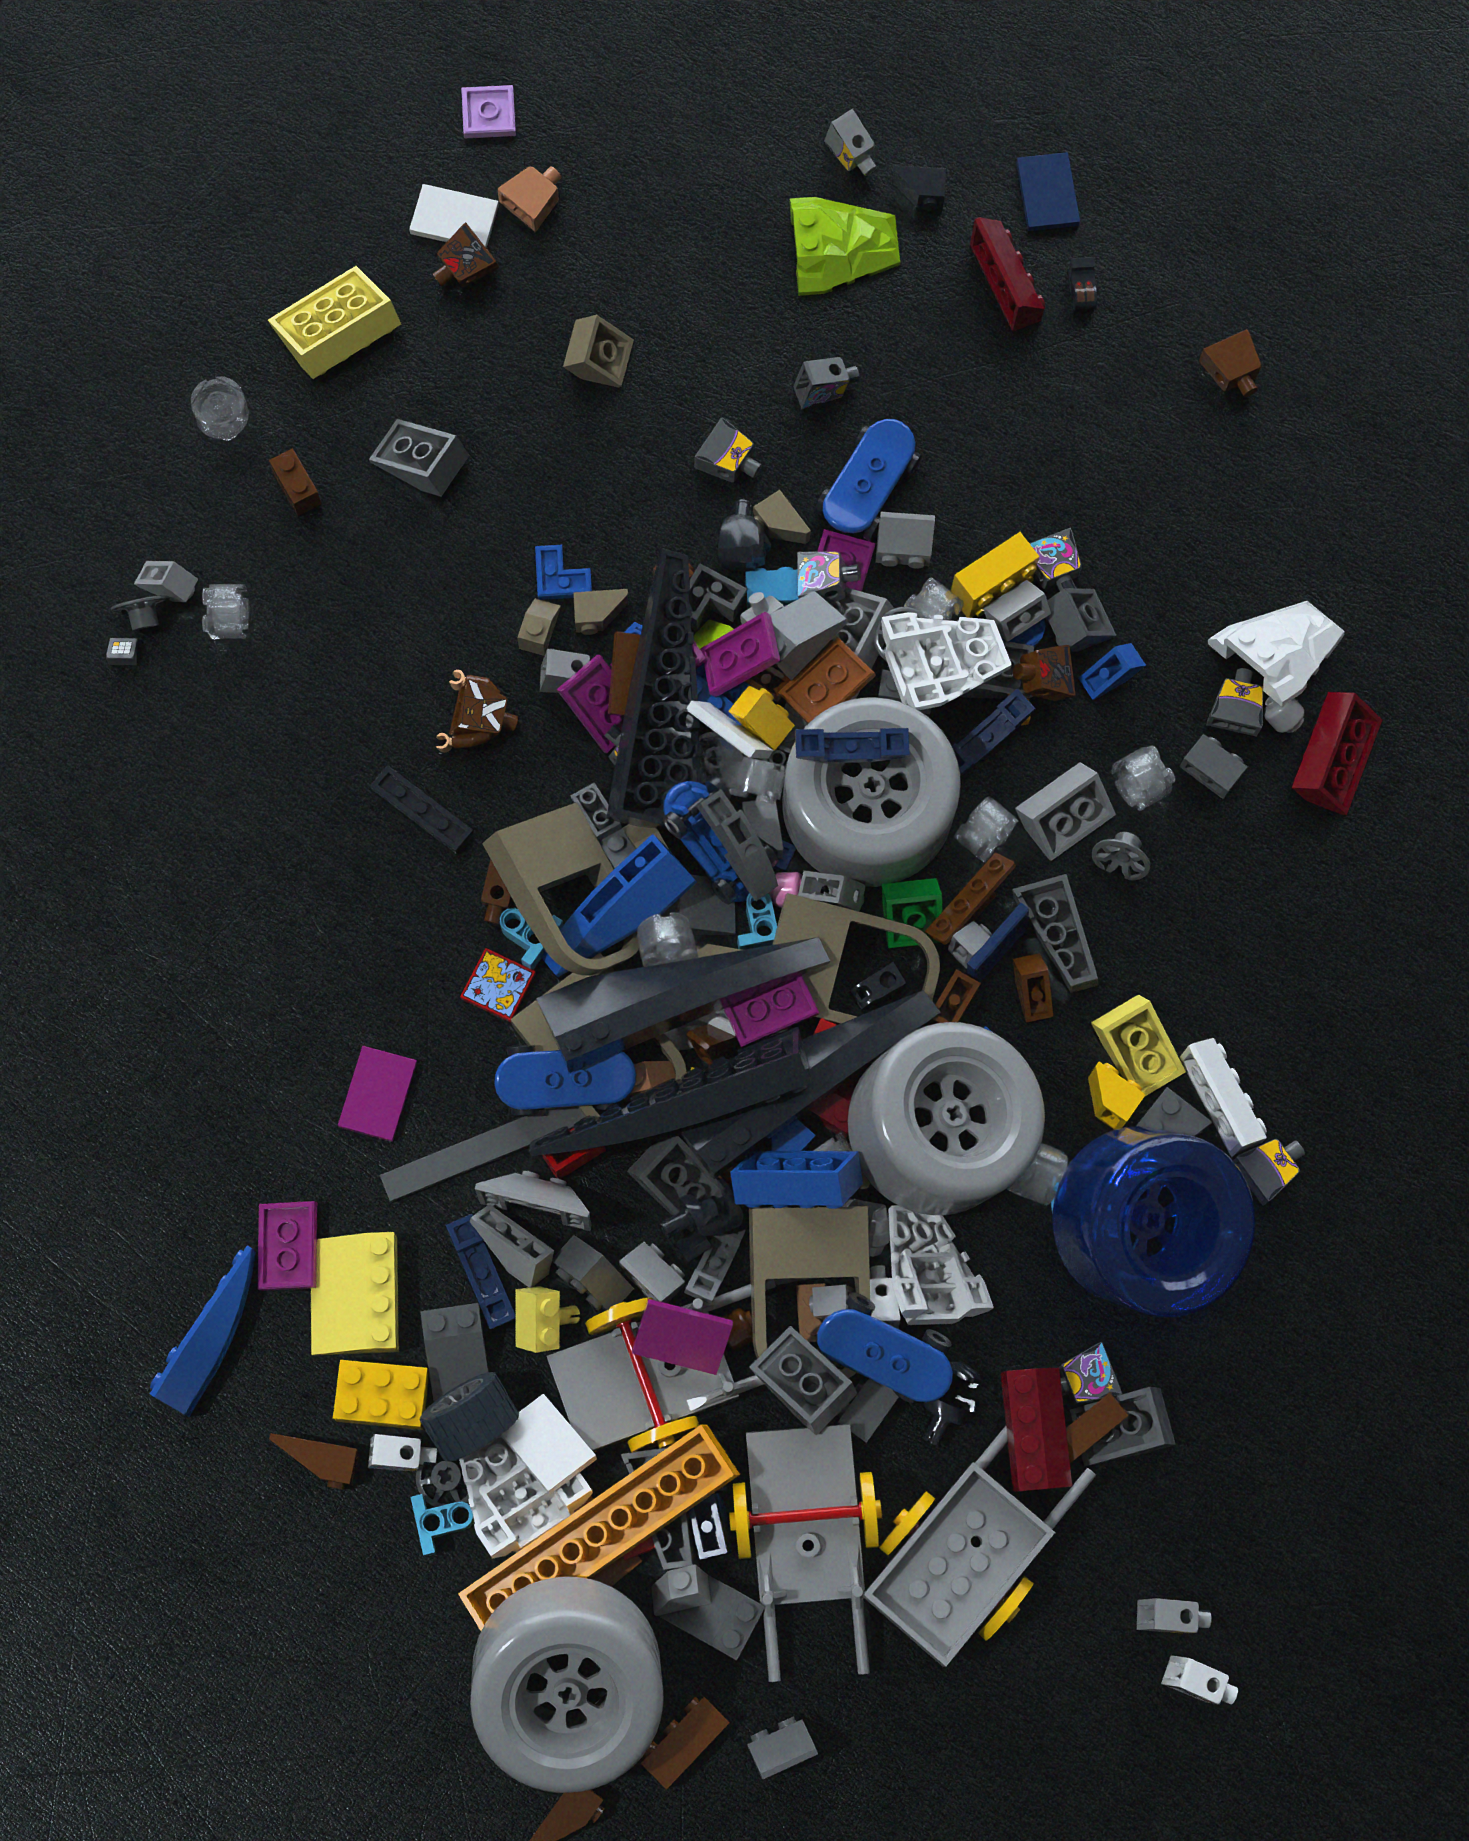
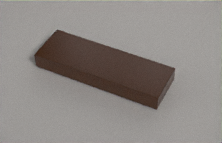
M616 632L614 634L608 706L609 715L624 716L640 640V635L624 632Z

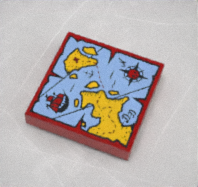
M485 948L460 998L511 1023L510 1019L515 1016L536 972Z

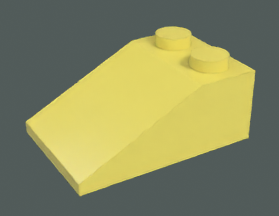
M1137 995L1091 1022L1103 1047L1122 1077L1126 1081L1132 1080L1142 1087V1092L1146 1094L1145 1096L1186 1072L1151 1002L1144 997Z

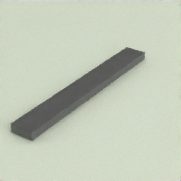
M577 1106L544 1108L538 1114L527 1115L381 1174L380 1178L389 1201L392 1203L530 1147L531 1141L564 1126H568L569 1130H571L576 1122L584 1118V1115ZM595 1109L596 1112L599 1115H601L600 1111L598 1109Z

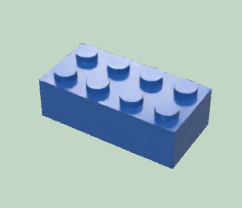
M752 1151L730 1172L735 1204H746L750 1208L761 1205H773L774 1208H783L789 1205H799L800 1208H812L816 1205H823L829 1209H836L842 1207L863 1184L858 1151Z

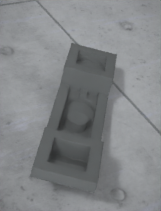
M743 1218L741 1226L712 1236L709 1242L711 1248L704 1252L684 1293L699 1298L708 1304L713 1302L749 1226L748 1220Z

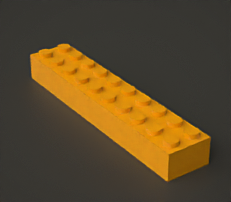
M700 1425L458 1593V1595L482 1631L495 1609L519 1589L540 1580L554 1577L591 1579L740 1474L709 1426Z

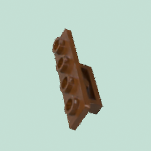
M995 852L925 931L926 935L944 945L948 944L956 932L975 921L996 897L994 891L1016 867L1014 861Z

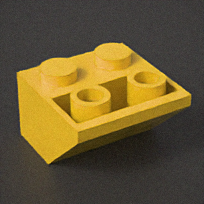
M1098 1062L1088 1077L1095 1116L1119 1133L1146 1094L1142 1092V1087L1132 1080L1126 1081L1118 1075L1119 1071L1108 1063L1103 1065L1101 1062Z

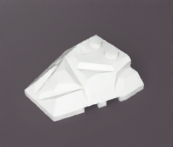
M1304 601L1230 625L1208 639V644L1225 659L1237 653L1264 676L1263 691L1280 706H1284L1305 690L1311 675H1316L1322 660L1329 657L1343 638L1344 630L1308 601Z
M909 612L882 617L883 638L886 643V660L901 701L917 710L942 706L1011 668L1012 664L994 620L960 617L959 621L943 620L942 615H934L933 619L917 618V613Z
M893 1205L889 1208L892 1287L901 1313L908 1325L953 1324L964 1317H973L994 1308L983 1278L980 1274L974 1277L966 1264L970 1260L966 1252L960 1254L952 1242L955 1234L943 1215L920 1214L898 1205Z
M501 1436L478 1451L459 1459L469 1495L470 1508L475 1521V1531L492 1559L506 1556L512 1551L519 1552L575 1513L574 1510L584 1505L593 1493L579 1472L549 1495Z

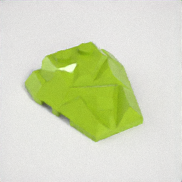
M818 197L790 199L791 222L794 225L797 255L796 274L799 295L825 294L831 292L832 287L845 282L849 285L854 283L858 277L866 274L872 276L900 265L895 215Z

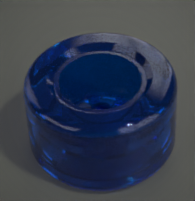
M1147 1126L1124 1127L1105 1133L1091 1141L1073 1158L1059 1182L1053 1204V1234L1058 1253L1065 1267L1073 1278L1093 1295L1146 1315L1178 1317L1198 1312L1215 1303L1237 1281L1245 1268L1253 1246L1255 1209L1249 1186L1242 1172L1233 1160L1215 1145L1195 1136ZM1166 1186L1172 1192L1174 1201L1162 1207L1157 1199L1161 1189ZM1147 1189L1146 1198L1138 1201L1140 1196ZM1176 1216L1173 1232L1169 1234L1164 1229L1166 1219ZM1130 1230L1136 1236L1134 1245L1131 1242ZM1157 1237L1162 1244V1249L1157 1254L1148 1256L1146 1253L1147 1241Z

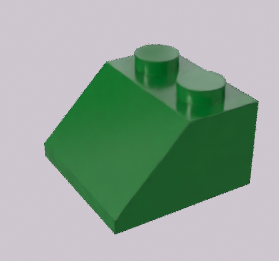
M937 878L882 884L884 919L913 926L925 933L928 927L942 913V893ZM886 931L888 948L919 945L906 936ZM929 937L933 943H940L937 940Z

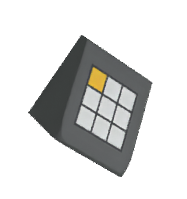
M110 638L106 654L108 664L137 665L138 639Z

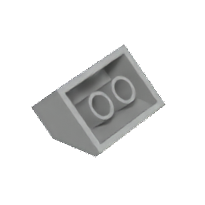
M1081 762L1015 808L1025 830L1051 861L1116 815L1098 773Z

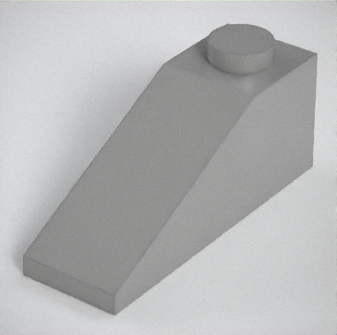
M490 1204L471 1217L470 1223L512 1276L530 1288L549 1275L554 1250Z

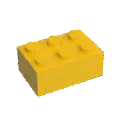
M1019 532L955 574L950 596L967 618H972L975 615L980 617L985 614L983 609L985 606L1026 580L1029 582L1033 581L1040 556L1023 534Z
M340 1360L333 1419L336 1422L423 1430L420 1416L426 1410L430 1377L428 1368Z

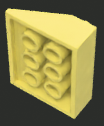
M357 266L268 319L275 332L312 379L324 374L328 369L347 360L349 356L362 348L368 347L372 342L401 325L391 300Z
M362 1233L317 1239L316 1288H311V1355L399 1352L397 1237L395 1233Z

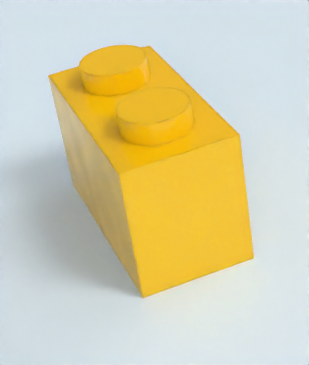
M748 686L730 708L729 712L748 732L775 751L795 725L789 720L788 711L782 706L774 704L772 701L774 697L764 688L757 690Z

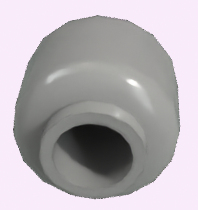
M1271 697L1266 700L1263 716L1277 732L1291 733L1302 725L1304 721V708L1295 698L1284 706H1280Z

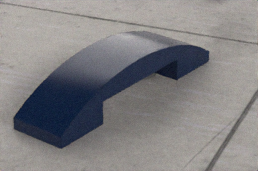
M1018 688L997 706L998 709L958 744L952 745L959 765L960 777L996 749L1036 710Z
M880 728L879 732H824V729H795L797 759L853 763L885 761L910 756L909 728Z
M470 1214L447 1224L446 1227L490 1330L515 1320L516 1315L484 1240L470 1223V1219L473 1216Z

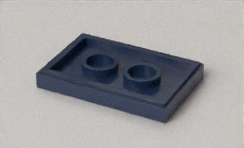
M1068 152L1017 158L1016 164L1028 231L1079 226L1080 218Z
M1020 903L967 963V975L981 983L1027 931L1029 908Z

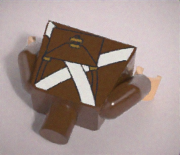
M461 670L453 672L454 677L460 679L457 682L449 681L451 687L459 691L449 732L453 736L449 738L445 733L437 735L436 738L438 740H447L445 745L436 746L439 751L445 753L450 751L452 746L454 748H470L488 743L499 735L501 728L509 731L515 730L518 716L505 712L507 698L501 695V691L489 678L467 675L465 677Z

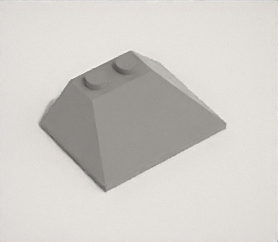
M523 1171L522 1175L513 1173L476 1183L475 1191L480 1204H490L495 1208L508 1211L511 1202L561 1215L563 1225L591 1231L592 1225L588 1209L573 1189L566 1186L567 1182L564 1180L550 1178L549 1182L539 1179V1175L536 1173Z

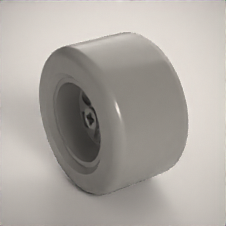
M876 697L852 699L834 705L816 716L804 729H824V732H879L880 728H909L910 756L874 762L839 763L810 761L796 758V745L794 743L786 765L782 798L783 817L787 832L802 857L820 873L846 876L864 884L865 887H880L882 884L905 880L918 873L935 858L944 845L951 829L961 787L957 758L942 730L919 710L899 701ZM871 763L880 764L887 768L883 772L876 771L871 768ZM854 764H859L862 770L856 777H850L842 772V769ZM899 775L907 784L908 789L906 791L891 789L889 779ZM871 785L873 789H876V791L871 792L870 788H867V786ZM838 786L851 788L853 798L846 803H838L835 796V788ZM887 800H892L902 808L892 818H887L881 809V805ZM859 806H866L871 809L872 821L870 823L861 822L853 818L852 815Z
M960 1022L937 1023L925 1026L908 1034L887 1050L860 1077L854 1089L848 1111L850 1145L852 1151L859 1152L861 1171L867 1180L891 1202L907 1210L927 1215H950L967 1211L1013 1185L1022 1177L1034 1161L1042 1142L1045 1125L1044 1102L1039 1083L1023 1056L1010 1043L997 1034L979 1026ZM931 1083L938 1084L942 1093V1098L937 1102L929 1099L923 1092V1089ZM953 1091L956 1092L963 1100L956 1098L953 1095ZM915 1108L929 1111L931 1124L919 1127L915 1118ZM969 1109L973 1114L975 1122L970 1120ZM963 1131H968L976 1138L974 1147L967 1151L962 1149L958 1135ZM936 1132L942 1133L947 1137V1150L945 1152L938 1150L929 1142Z
M554 1577L540 1580L519 1589L495 1609L485 1623L475 1646L470 1705L477 1736L487 1754L500 1769L517 1781L543 1791L556 1793L582 1792L606 1785L625 1774L641 1759L651 1745L657 1733L663 1711L664 1696L660 1653L656 1637L648 1620L629 1598L613 1587L592 1579ZM567 1654L568 1666L562 1670H554L547 1661L548 1657ZM584 1658H590L601 1669L590 1677H584L578 1671V1668ZM538 1673L548 1680L546 1688L542 1691H529L527 1689V1682L530 1674ZM566 1687H570L568 1692H564ZM605 1688L607 1693L595 1704L586 1699L590 1689ZM549 1702L556 1708V1711L544 1708L540 1704ZM572 1709H580L579 1711L568 1712Z

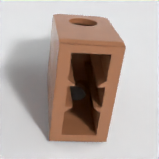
M528 167L498 188L499 202L536 232L558 202V188L555 184L561 179V175L554 167H549L543 174L534 167Z

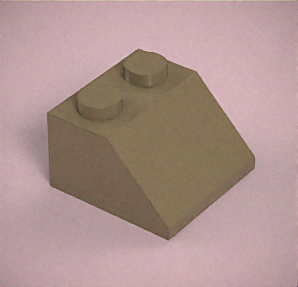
M598 315L578 319L574 324L563 367L583 380L621 387L634 339Z

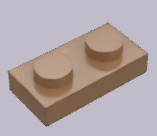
M825 1283L796 1285L799 1334L809 1343H817V1333L824 1321L813 1316L809 1306V1298L813 1295L812 1287H824Z

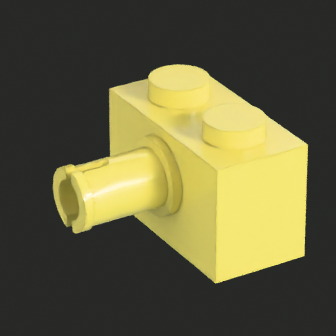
M541 1286L516 1289V1347L535 1353L559 1349V1325L578 1323L580 1317H572L571 1315H579V1309L575 1305L560 1308V1291Z

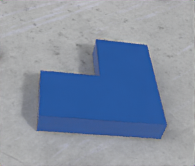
M562 545L535 546L539 600L574 598L573 592L592 591L590 568L563 570Z

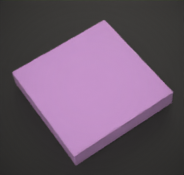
M513 85L462 88L464 138L516 136Z

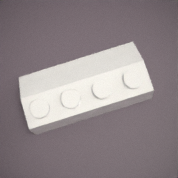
M1211 1038L1189 1045L1179 1059L1231 1157H1234L1261 1144L1267 1138L1265 1135L1267 1131L1263 1121L1260 1118L1256 1119L1252 1111L1253 1103L1247 1093L1243 1094L1239 1087L1240 1079L1237 1072L1233 1068H1229L1225 1060L1227 1055L1223 1046L1220 1043L1217 1044L1215 1039Z

